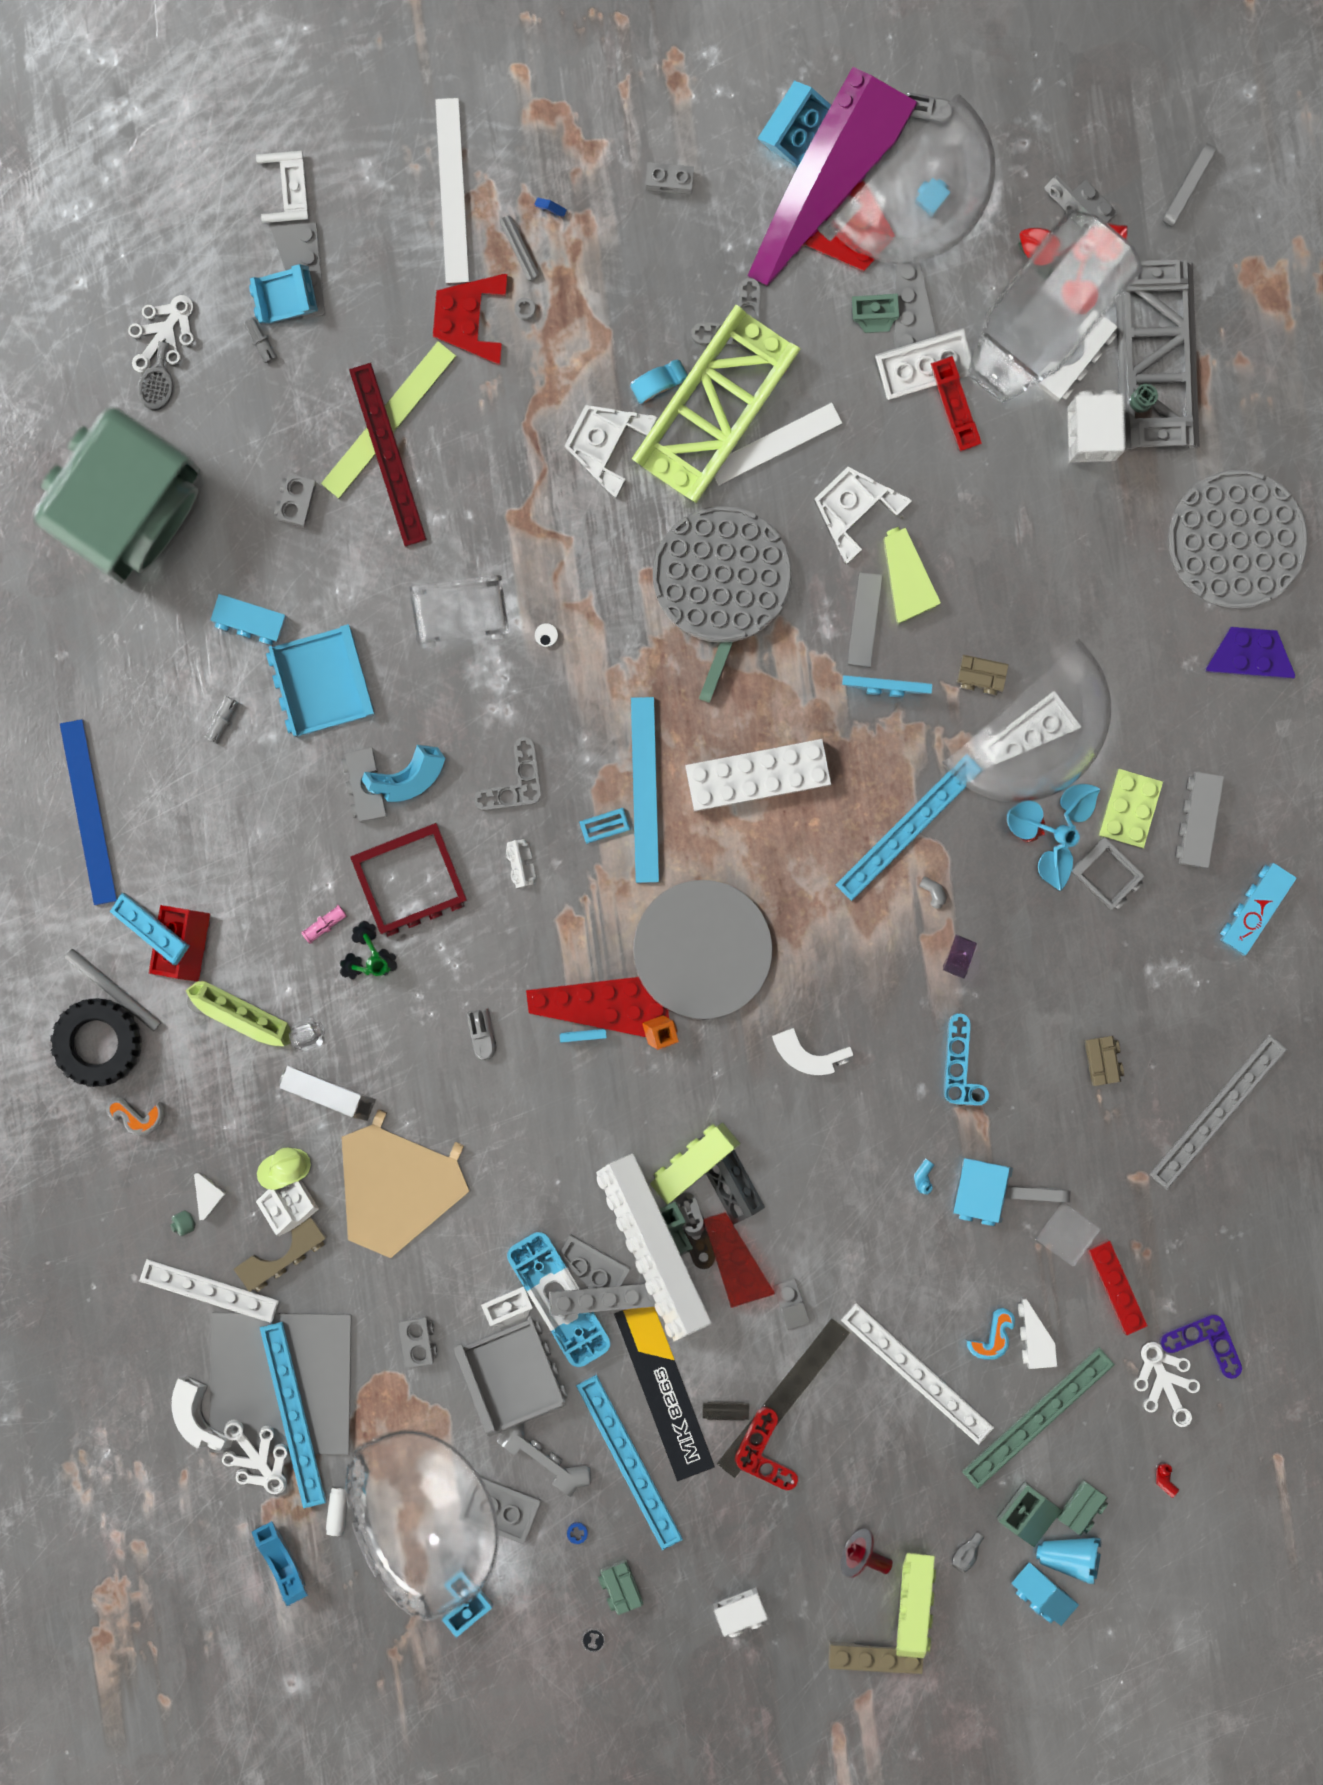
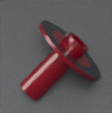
M860 1529L855 1532L844 1548L841 1570L848 1578L856 1577L866 1566L883 1574H888L892 1569L893 1561L873 1551V1535L867 1529Z

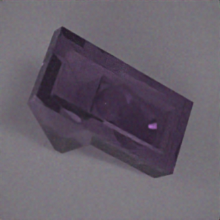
M956 934L943 964V970L965 979L977 943Z

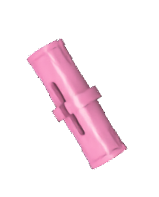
M337 905V907L323 917L320 915L317 918L318 921L301 933L307 942L311 944L312 941L323 933H329L331 927L346 918L347 915L340 905Z

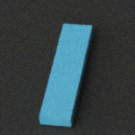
M121 893L110 910V913L174 965H178L189 948L186 942L126 893Z

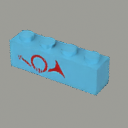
M1270 863L1269 866L1264 865L1258 874L1261 878L1257 885L1252 884L1245 894L1248 897L1244 904L1239 903L1233 912L1234 920L1231 924L1227 922L1220 932L1222 935L1220 941L1243 956L1247 955L1297 879L1275 863Z

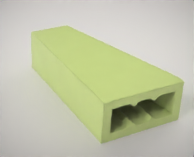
M896 527L886 532L888 536L884 538V547L897 624H900L939 606L941 602L906 528L900 530L899 527Z

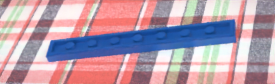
M80 719L59 723L94 905L115 902L117 901V895L84 721Z

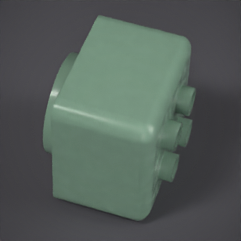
M109 408L101 414L91 430L83 426L75 434L68 446V450L74 454L64 469L55 465L48 473L41 485V488L47 493L37 506L34 519L36 524L51 536L122 584L131 575L133 570L138 573L144 572L162 553L178 531L197 497L198 488L193 484L201 470L190 457L118 408Z

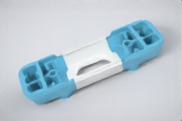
M536 1232L513 1245L507 1253V1259L570 1364L575 1367H582L605 1354L610 1347V1340L594 1312L551 1316L550 1301L545 1293L546 1287L553 1282L560 1283L565 1291L577 1290L579 1287L549 1237L542 1232Z

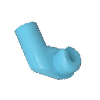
M927 1159L923 1161L914 1174L916 1188L922 1194H929L933 1189L928 1174L935 1165Z

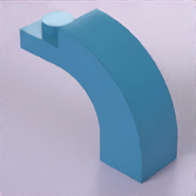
M271 1521L252 1531L256 1546L269 1565L286 1606L308 1596L305 1589L306 1584L297 1563L274 1523Z

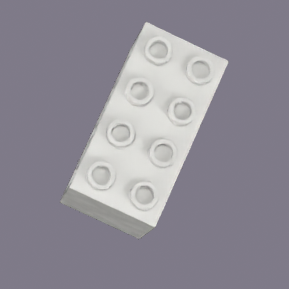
M1113 390L1103 391L1101 395H1093L1092 391L1079 392V395L1075 396L1067 407L1069 463L1116 461L1125 451L1123 394H1117V391Z

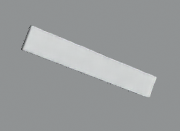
M830 403L730 453L714 477L718 486L841 425L842 421L833 404Z
M146 1259L139 1280L141 1283L271 1324L279 1304L278 1300Z

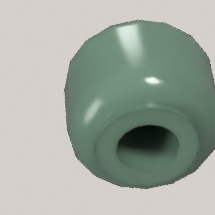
M182 1211L172 1216L170 1227L173 1232L177 1231L178 1235L184 1236L194 1231L195 1222L190 1213Z

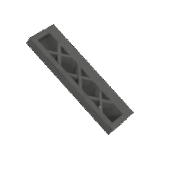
M735 1150L716 1164L720 1170L719 1174L715 1173L712 1168L706 1173L733 1225L765 1208ZM723 1183L729 1186L731 1190L730 1195L725 1193ZM734 1204L740 1207L743 1215L738 1217L734 1210Z

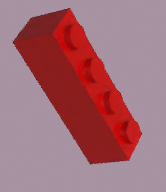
M1107 1239L1087 1248L1123 1333L1127 1336L1147 1327L1148 1325L1111 1242Z

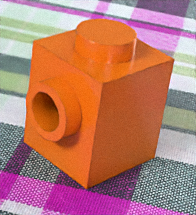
M664 1015L642 1023L648 1045L659 1050L679 1042L675 1022Z

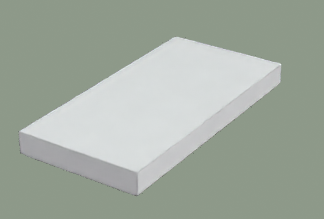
M964 328L876 354L875 358L887 400L936 386L930 363L950 356L954 358L960 378L975 374L976 371Z

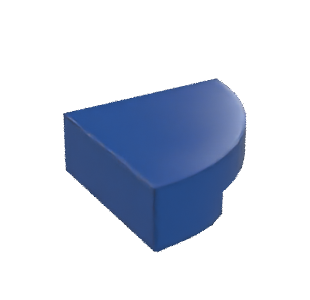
M537 197L534 204L535 207L543 211L544 209L549 210L559 217H564L567 209L557 203Z

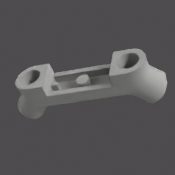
M523 1423L505 1430L497 1440L503 1448L514 1456L522 1449L554 1473L556 1478L552 1484L570 1497L578 1487L589 1486L592 1483L588 1466L563 1467L561 1465L563 1461L553 1453L550 1456L542 1451L544 1447L534 1439L530 1442L525 1438Z

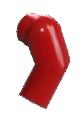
M1166 1463L1161 1464L1156 1470V1484L1173 1498L1179 1492V1489L1170 1482L1172 1467Z

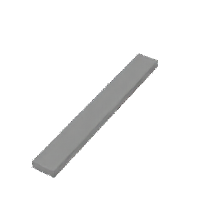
M1269 1034L1149 1175L1168 1190L1288 1049Z

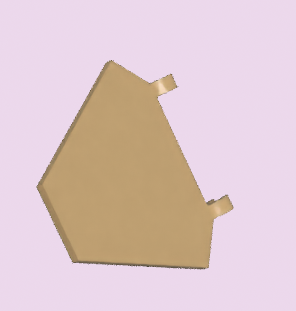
M378 1109L372 1125L342 1136L347 1231L349 1241L392 1258L470 1190L458 1164V1158L464 1145L455 1142L450 1156L447 1157L382 1129L381 1126L387 1112Z

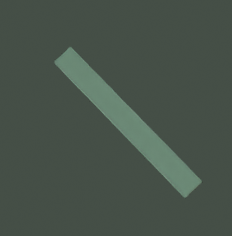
M1098 1347L971 1462L962 1473L979 1489L1115 1364Z

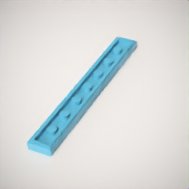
M654 697L631 698L636 883L659 882Z
M966 754L835 885L852 901L983 770Z
M283 1321L260 1327V1332L303 1509L326 1503V1498Z
M597 1374L577 1384L578 1391L661 1549L664 1550L683 1540Z

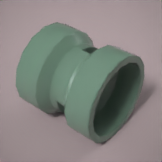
M1142 384L1131 394L1129 404L1136 412H1146L1156 403L1158 392L1154 386Z

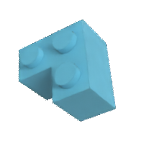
M1030 1562L1011 1583L1018 1589L1016 1594L1025 1602L1029 1599L1032 1602L1030 1607L1049 1623L1055 1621L1062 1626L1079 1606L1074 1599Z
M462 1569L445 1584V1588L458 1604L443 1615L442 1621L457 1638L491 1610L493 1603L465 1569Z

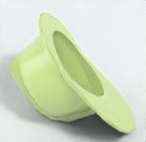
M281 1148L275 1154L262 1161L258 1167L257 1179L261 1186L266 1189H281L305 1178L310 1171V1158L301 1149Z

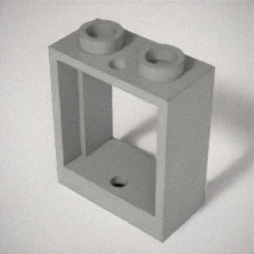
M1105 837L1071 870L1110 910L1114 907L1119 909L1127 901L1125 896L1131 890L1135 892L1143 884L1141 879L1144 875ZM1105 850L1134 876L1112 900L1104 895L1083 874Z

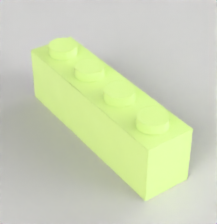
M723 1122L718 1126L712 1124L703 1132L705 1137L700 1141L696 1138L686 1146L688 1151L684 1155L679 1152L670 1160L671 1166L667 1169L663 1166L653 1174L655 1179L650 1185L667 1205L740 1145L739 1141Z

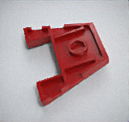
M863 180L861 183H857L849 195L861 208L836 236L829 241L823 234L817 231L813 237L810 236L803 244V246L810 247L821 254L835 258L837 261L862 272L895 239V235Z
M507 274L436 290L433 338L500 365L502 343L478 341L482 294L506 296Z

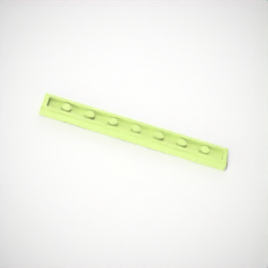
M439 341L385 405L393 433L456 358V355ZM367 428L321 483L338 499H340L375 456Z

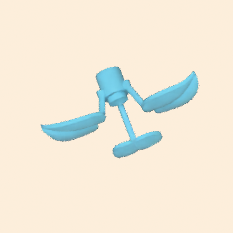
M1077 784L1065 790L1060 799V805L1066 810L1064 817L1068 826L1061 825L1054 829L1041 824L1043 809L1037 802L1031 800L1020 802L1011 808L1007 814L1008 826L1017 837L1032 839L1036 836L1039 827L1054 833L1056 841L1061 843L1055 846L1053 851L1045 852L1038 862L1040 876L1057 890L1061 891L1064 888L1073 867V856L1067 848L1075 846L1080 839L1079 832L1075 829L1076 826L1072 824L1071 820L1084 822L1092 815L1096 806L1097 796L1100 792V788L1096 786Z

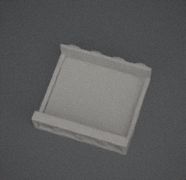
M531 1316L527 1317L528 1321L467 1346L463 1347L461 1344L453 1348L484 1430L489 1437L566 1406L564 1399L568 1395L563 1384L559 1386L556 1377L560 1375L555 1363L550 1364L548 1359L551 1352L547 1342L542 1343L539 1336L543 1334L538 1321L534 1322Z

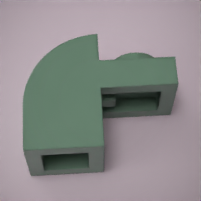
M676 1202L660 1208L659 1211L680 1256L691 1252L693 1248L682 1229L686 1221Z

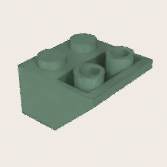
M1024 1482L997 1519L1018 1537L1035 1547L1062 1510L1028 1483Z

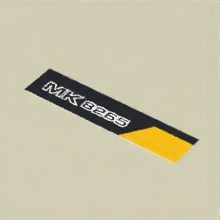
M655 1307L624 1309L614 1313L677 1482L715 1468Z

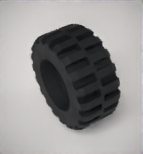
M85 999L72 1004L66 1011L60 1014L59 1020L53 1026L54 1031L50 1038V1042H52L51 1053L55 1057L56 1066L63 1071L67 1078L74 1080L77 1084L88 1087L106 1086L124 1078L135 1067L136 1060L141 1053L140 1043H142V1036L139 1034L140 1028L138 1023L134 1021V1016L125 1010L122 1005L108 999ZM87 1022H105L114 1029L117 1035V1050L114 1056L103 1064L85 1062L80 1058L75 1049V1036L81 1026Z

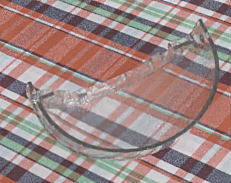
M961 94L955 96L860 190L832 221L829 228L854 251L870 256L875 260L892 264L926 261L946 253L961 242L982 217L991 198L995 183L996 160L993 143L987 127L976 110Z
M1080 639L1072 642L1074 645L997 718L952 756L941 762L945 769L961 785L981 796L1000 802L1020 803L1026 800L1037 801L1061 792L1072 785L1090 768L1102 750L1107 738L1111 720V696L1107 679L1101 666Z
M414 1430L395 1431L357 1447L351 1454L353 1460L352 1463L347 1465L346 1470L347 1504L349 1509H353L355 1521L351 1523L358 1544L374 1576H380L386 1585L384 1591L403 1611L413 1617L419 1615L422 1617V1620L427 1621L468 1603L477 1596L489 1580L498 1551L496 1514L490 1495L477 1471L453 1446L440 1438Z

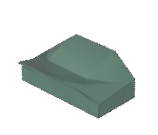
M898 294L852 296L853 321L861 326L864 333L890 331L893 322L899 318Z

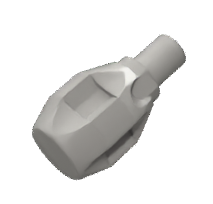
M976 1532L971 1541H968V1543L958 1549L952 1562L956 1569L966 1573L972 1568L978 1557V1546L984 1539V1536Z

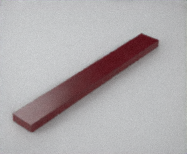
M367 363L349 369L404 547L427 540L372 364Z

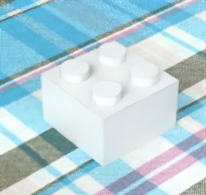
M757 1587L713 1604L724 1636L729 1635L730 1638L742 1634V1629L751 1626V1629L758 1628L764 1625V1621L767 1620V1613Z

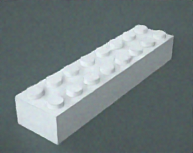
M632 1153L616 1160L596 1172L598 1185L601 1189H604L607 1195V1204L617 1217V1226L625 1234L627 1248L631 1253L633 1252L636 1258L637 1270L643 1274L646 1280V1289L650 1295H653L656 1302V1311L665 1321L667 1335L670 1338L672 1337L673 1341H676L712 1324L634 1154Z

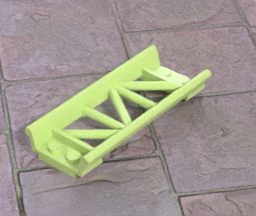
M735 305L631 459L679 493L697 503L801 349L748 315L741 307ZM730 337L756 354L754 356L716 359ZM767 363L774 366L754 396L714 370ZM711 379L748 404L732 429ZM700 381L703 383L721 430L684 406ZM678 414L683 415L718 439L665 446L659 444ZM717 450L702 473L675 455L678 453Z

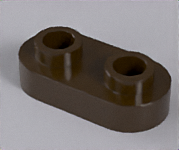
M691 1224L693 1229L697 1228V1224ZM706 1228L699 1239H693L692 1236L685 1232L693 1248L690 1255L694 1265L700 1269L710 1268L715 1262V1253ZM701 1253H706L708 1255V1259L706 1261H701L699 1259V1255Z

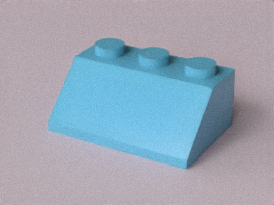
M794 81L757 139L772 152L798 168L831 104L812 87Z

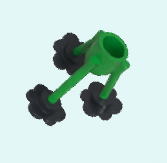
M361 921L358 926L352 929L354 933L351 937L352 941L355 943L360 942L363 945L367 944L372 956L367 959V967L364 968L360 964L362 962L361 957L355 956L353 953H347L345 959L340 961V966L342 967L340 974L342 977L355 979L356 974L359 975L362 972L366 975L372 973L375 976L388 975L389 971L397 969L394 953L389 954L386 949H381L379 952L376 951L371 941L376 938V927L374 924H369L368 921Z

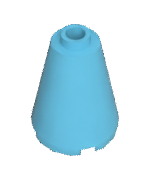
M1101 1538L1044 1541L1043 1545H1038L1037 1559H1040L1041 1565L1088 1584H1095L1094 1579H1097L1101 1557L1097 1550L1098 1547L1102 1546Z

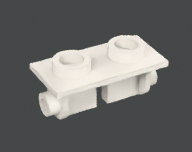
M526 839L508 842L506 855L511 862V879L515 883L516 888L535 884L533 863L525 865L524 860L532 859L529 843L526 842Z

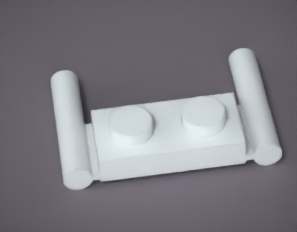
M302 150L256 154L257 164L280 162L284 212L261 214L262 223L308 219Z

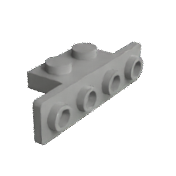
M1056 175L1045 186V190L1087 234L1094 225L1108 223L1118 213L1087 180L1083 181L1072 191Z

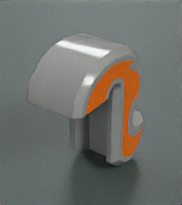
M123 1098L110 1100L106 1107L107 1115L113 1121H118L121 1116L125 1128L129 1133L137 1136L148 1135L156 1130L163 1122L165 1116V1108L161 1102H158L145 1118Z

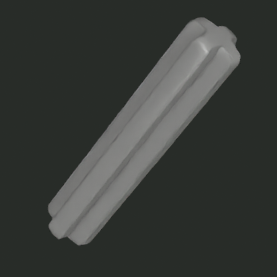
M510 215L500 219V224L527 279L530 281L537 278L539 273Z

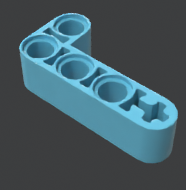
M954 1014L948 1021L944 1097L953 1104L983 1105L989 1098L987 1088L983 1085L967 1083L970 1020L965 1014ZM958 1017H961V1021L965 1022V1026L960 1028V1034L965 1033V1038L952 1037V1032L957 1034V1026H953V1022L957 1021ZM956 1040H960L964 1044L963 1051L958 1054L954 1053L951 1048L952 1043ZM956 1063L960 1064L963 1070L958 1077H954L950 1073V1067ZM956 1086L961 1090V1096L956 1100H952L948 1093L950 1088ZM976 1088H981L984 1092V1097L980 1101H975L972 1098V1092Z

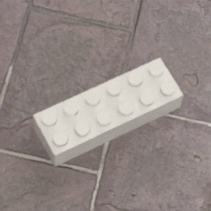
M822 739L685 765L694 812L831 785Z

